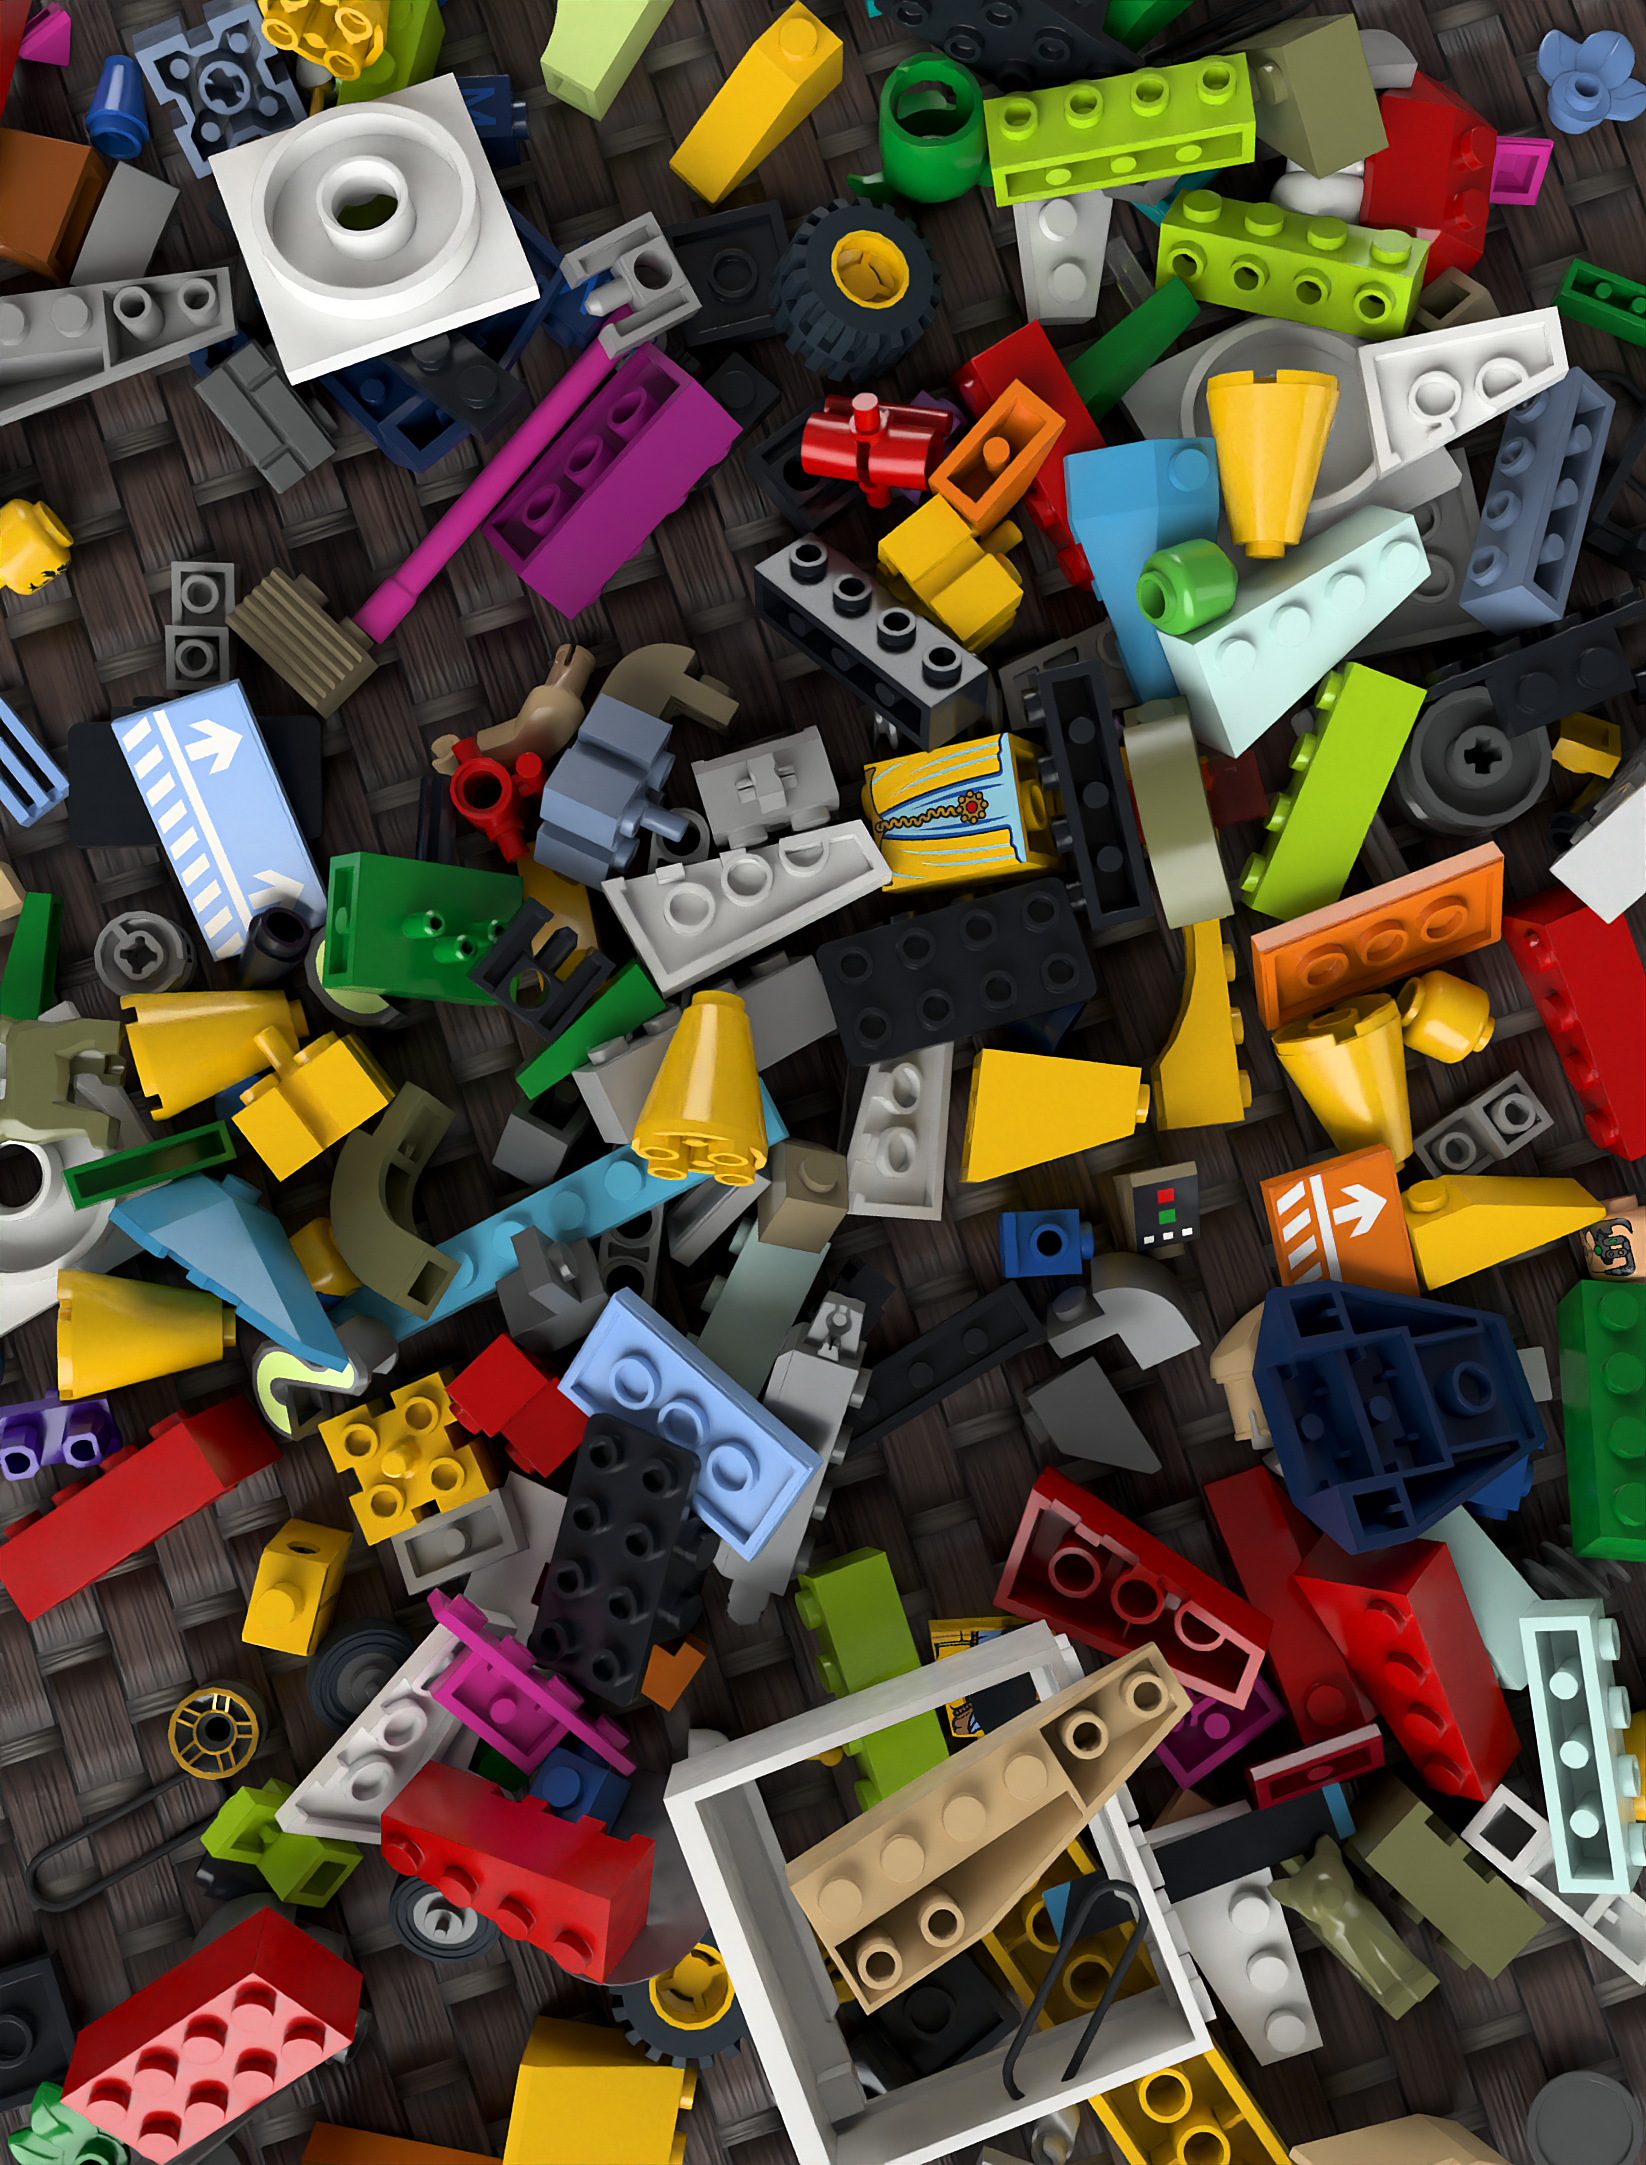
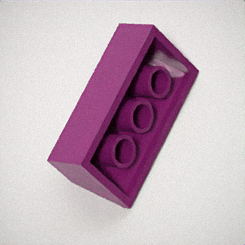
M646 341L628 359L479 530L520 578L572 621L583 608L589 607L599 598L604 584L625 561L634 558L642 550L647 536L667 514L676 511L685 502L689 489L710 466L719 463L728 454L732 441L740 434L743 428L693 377L650 341Z

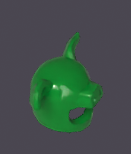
M919 52L901 61L886 79L880 97L879 151L883 171L868 177L856 174L846 176V182L858 197L870 198L871 204L876 205L890 203L899 195L905 199L920 203H937L960 197L975 184L980 187H994L990 155H988L984 97L976 78L965 66L943 53ZM922 81H941L952 86L956 95V105L947 103L939 91L932 89L920 93L906 94L901 98L900 96L908 87ZM900 99V112L897 114V107Z

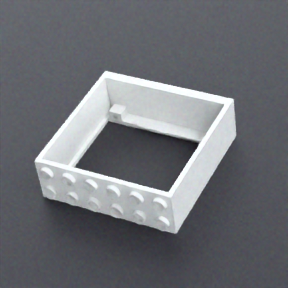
M1045 1619L672 1765L663 1801L800 2165H921L1214 2049L1205 2023L1216 2019L1217 2016L1201 1976H1198L1192 1958L1188 1953L1191 1951L1178 1916L1175 1910L1172 1909L1165 1889L1153 1891V1889L1165 1885V1882L1140 1825L1128 1827L1127 1823L1138 1819L1139 1815L1127 1784L1124 1782L1090 1820L1088 1825L1109 1879L1130 1882L1138 1890L1149 1919L1143 1940L1161 1985L1110 2004L1076 2076L1071 2080L1061 2082L1095 2011L1027 2037L1013 2068L1014 2083L1018 2090L1025 2094V2097L1020 2100L1012 2099L1003 2083L1002 2069L1012 2043L870 2100H867L835 2016L839 2007L838 1997L808 1918L789 1888L783 1867L787 1862L755 1779L1026 1672H1030L1040 1701L1048 1699L1085 1678V1675L1066 1634L1062 1633L1054 1637ZM1114 1890L1116 1896L1129 1901L1138 1923L1139 1910L1135 1900L1125 1892Z

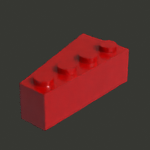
M1035 319L972 358L948 378L947 381L975 425L1016 378L1066 420L1064 429L1022 497L1031 519L1040 530L1045 531L1058 551L1055 553V558L1065 578L1071 585L1076 586L1079 584L1083 592L1093 590L1090 581L1095 580L1081 543L1076 545L1068 525L1063 458L1071 454L1108 448L1038 320Z
M1558 883L1502 908L1501 932L1563 1063L1565 1073L1586 1113L1584 1115V1124L1590 1138L1598 1148L1629 1161L1646 1155V975L1624 913L1622 912L1611 923L1607 924L1564 883Z
M243 1393L190 1418L184 1409L175 1412L148 1430L154 1441L140 1451L135 1443L124 1447L99 1464L105 1473L104 1476L92 1484L86 1476L75 1481L51 1497L57 1508L43 1517L39 1509L3 1531L9 1541L0 1547V1580L28 1623L64 1603L133 1557V1552H139L183 1524L182 1519L183 1521L236 1489L239 1482L266 1469L284 1457Z
M1047 1464L1032 1488L992 1603L993 1606L1034 1623L1045 1619L1050 1630L1060 1634L1065 1633L1069 1638L1119 1659L1152 1641L1160 1650L1181 1685L1243 1711L1266 1654L1274 1620L1050 1464Z
M1324 1533L1292 1573L1294 1579L1427 1787L1447 1795H1458L1487 1803L1522 1749L1446 1542L1416 1538L1407 1543L1350 1555L1329 1535Z
M431 1759L381 1813V1856L397 1872L406 1876L415 1875L439 1889L443 1896L452 1904L461 1908L470 1907L494 1921L507 1936L515 1940H526L552 1955L556 1962L567 1971L575 1974L583 1973L602 1985L647 1924L656 1840L634 1833L628 1842L606 1835L608 1828L607 1823L583 1814L576 1824L554 1816L548 1801L529 1794L525 1799L518 1801V1803L505 1798L499 1784Z

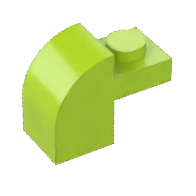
M270 1778L261 1790L242 1786L233 1797L224 1803L218 1813V1817L201 1836L200 1840L212 1857L255 1864L282 1902L323 1908L363 1859L364 1855L353 1841L283 1832L274 1814L297 1788L275 1778Z

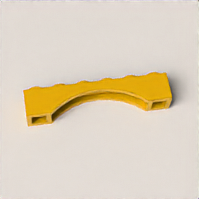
M1119 747L1139 841L1148 852L1134 793L1126 747ZM1199 756L1206 791L1209 794L1211 791L1209 761L1207 756ZM1213 818L1214 825H1215V829H1216V833H1217V837H1218V841H1219V833H1218L1217 823H1216V820ZM1227 916L1182 927L1185 950V979L1180 1008L1167 1043L1150 1068L1158 1131L1244 1121L1243 1108L1251 1107L1252 1092L1247 1070H1238L1235 1045L1243 1043V1021L1239 1007H1230L1227 982L1235 980V958L1231 944H1222L1219 919H1225Z

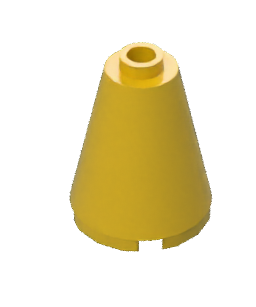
M1277 369L1276 376L1254 378V370L1219 374L1208 378L1206 400L1212 434L1215 439L1216 457L1231 542L1233 545L1245 546V558L1282 559L1285 558V547L1299 544L1341 395L1339 392L1340 381H1338V377L1335 375L1316 371Z
M284 990L135 993L120 997L122 1010L131 1007L136 1009L138 1021L125 1026L145 1097L159 1094L162 1102L161 1106L153 1107L150 1111L155 1122L168 1119L272 1066L253 1040L257 1034L270 1025L276 1026L295 1053L300 1052L298 1039L310 1036L300 999L287 1002Z
M1386 993L1354 997L1333 1006L1334 1012L1314 1019L1312 1014L1284 1025L1275 1031L1271 1039L1276 1055L1341 1155L1383 1143L1392 1150L1396 1173L1401 1171L1405 1167L1403 1160L1413 1153V1140L1401 1016L1395 998L1392 999L1391 995Z
M58 1269L57 1300H60V1308L57 1320V1357L60 1401L75 1400L216 1362L223 1358V1347L235 1346L236 1344L235 1308H222V1298L215 1294L77 1269Z

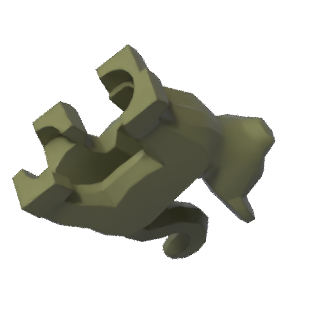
M0 1014V1043L6 1045L7 1075L4 1099H0V1144L10 1140L45 1145L72 1137H88L94 1149L102 1151L118 1149L121 1120L107 1115L101 1110L75 1105L77 1078L87 1074L98 1076L102 1084L106 1086H125L128 1060L119 1055L121 1040L125 1037L126 1026L121 1021L81 1017L52 1023L37 1020H17Z
M1323 1833L1317 1839L1314 1856L1309 1862H1307L1302 1854L1280 1862L1291 1878L1273 1880L1267 1885V1889L1272 1897L1282 1905L1298 1911L1300 1918L1352 1973L1355 1981L1374 1997L1395 2020H1398L1417 2001L1421 2002L1440 1982L1411 1953L1380 1910L1353 1882L1342 1862L1341 1851L1331 1837Z

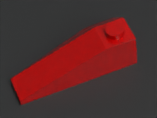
M1261 1463L1202 1484L1201 1487L1241 1598L1274 1620L1264 1662L1276 1696L1288 1712L1284 1715L1288 1728L1305 1746L1371 1721L1380 1713L1292 1575L1320 1537Z

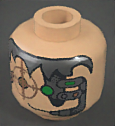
M1636 1194L1599 1201L1605 1207L1607 1216L1594 1224L1580 1229L1581 1241L1591 1277L1596 1281L1646 1285V1205L1638 1206Z

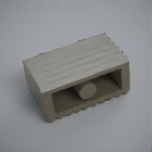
M277 567L272 569L270 575L263 578L261 584L254 587L252 593L245 596L243 602L226 616L225 622L327 720L379 667L367 653L374 645V642L347 616L337 624L322 610L330 600L303 573L292 581Z

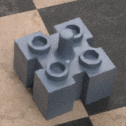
M212 0L202 5L206 23L186 31L178 15L132 35L134 54L160 105L176 99L179 107L170 110L173 131L198 179L213 173L208 160L209 156L241 146L240 142L260 134L264 138L293 128L309 118L307 109L285 62L282 61L269 66L266 58L278 54L276 46L265 38L261 30L264 16L256 0Z
M601 693L579 728L578 738L572 749L567 748L544 786L540 817L545 820L537 831L533 861L603 893L601 882L610 880L615 871L625 874L632 864L640 844V839L635 836L641 826L675 842H680L687 830L689 820L663 808L666 793L661 791L675 760V755L667 752L673 725Z

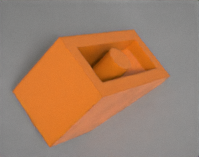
M1016 378L930 476L928 482L933 497L940 493L953 509L964 516L977 529L980 534L977 538L983 541L1025 494L1064 429L1066 420Z

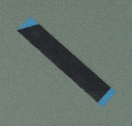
M1339 1782L1261 1811L1260 1809L1254 1810L1153 1849V1854L1165 1882V1885L1157 1887L1153 1891L1164 1888L1170 1904H1174L1315 1849L1317 1839L1323 1833L1327 1834L1334 1841L1355 1834L1356 1829ZM1105 1868L1043 1891L1042 1896L1060 1945L1083 1898L1089 1890L1102 1881L1110 1880ZM1107 1891L1098 1896L1092 1904L1075 1941L1135 1919L1129 1901L1116 1896L1114 1891Z

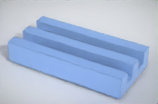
M0 693V718L55 786L46 793L0 735V759L35 803L27 807L1 773L0 800L19 824L28 828L69 796L70 784L66 774Z

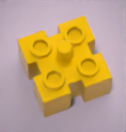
M938 493L879 542L877 558L881 562L877 564L875 579L885 584L892 591L893 595L919 615L926 616L932 620L941 632L963 649L978 655L1013 626L1017 614L1015 609L1020 605L1024 592L1019 587L1022 584V578L1005 554L1023 539V536L1015 523L1011 520H1006L983 541L977 544L974 540L980 535L977 529L964 516L953 509L942 495Z
M270 1025L257 1034L253 1040L276 1071L264 1077L239 1096L246 1105V1108L231 1119L281 1182L323 1152L327 1147L388 1105L400 1091L355 1031L339 1039L332 1030L296 1054L276 1026Z
M451 1366L391 1392L390 1395L396 1408L387 1411L380 1397L318 1424L337 1472L340 1473L353 1467L362 1486L360 1491L348 1498L369 1546L418 1525L431 1514L427 1502L431 1500H436L440 1512L443 1514L490 1493L501 1483L482 1437L480 1436L466 1442L458 1420L449 1409V1405L454 1400L444 1389L456 1378Z

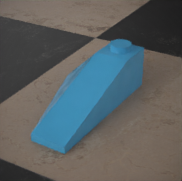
M1214 437L1151 439L1067 455L1063 458L1068 525L1076 545L1081 543L1095 580L1090 582L1098 602L1104 601L1117 635L1114 644L1138 706L1155 699H1170L1181 696L1156 632L1158 627L1148 622L1138 607L1136 585L1144 562L1156 551L1199 538H1204L1217 544L1220 503Z
M197 1171L114 1206L108 1218L140 1246L159 1258L164 1259L168 1255L174 1261L190 1270L185 1278L199 1288L211 1291L218 1297L236 1305L235 1313L295 1356L343 1373L350 1361L279 1219L257 1202L262 1194L259 1189L229 1173L222 1182Z

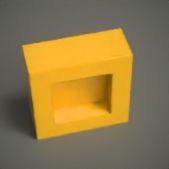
M1581 712L1573 713L1549 724V742L1553 754L1552 759L1557 760L1560 765L1572 772L1580 774L1591 772L1610 779L1621 760L1620 726Z

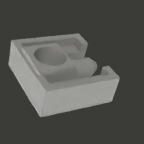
M651 211L566 254L559 265L571 290L579 287L583 281L612 267L610 271L614 280L591 291L585 301L586 310L590 315L604 316L627 303L633 312V315L604 327L598 336L610 360L692 318L702 307ZM646 265L653 268L661 279L662 288L652 290L644 287L635 276L634 266Z

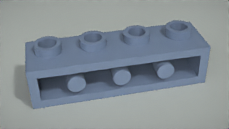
M1578 366L1569 369L1563 380L1509 409L1458 604L1498 637L1563 618L1616 401Z

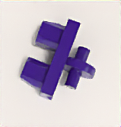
M58 1386L47 1387L45 1399L0 1407V1466L5 1478L9 1481L34 1477L35 1472L40 1469V1466L66 1462L77 1469L99 1465L105 1454L121 1450L123 1447V1436L115 1420L109 1390L75 1400L60 1401Z

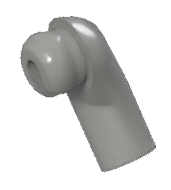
M1076 2103L1036 2119L1031 2147V2157L1036 2165H1064L1065 2161L1070 2158L1080 2124V2110Z

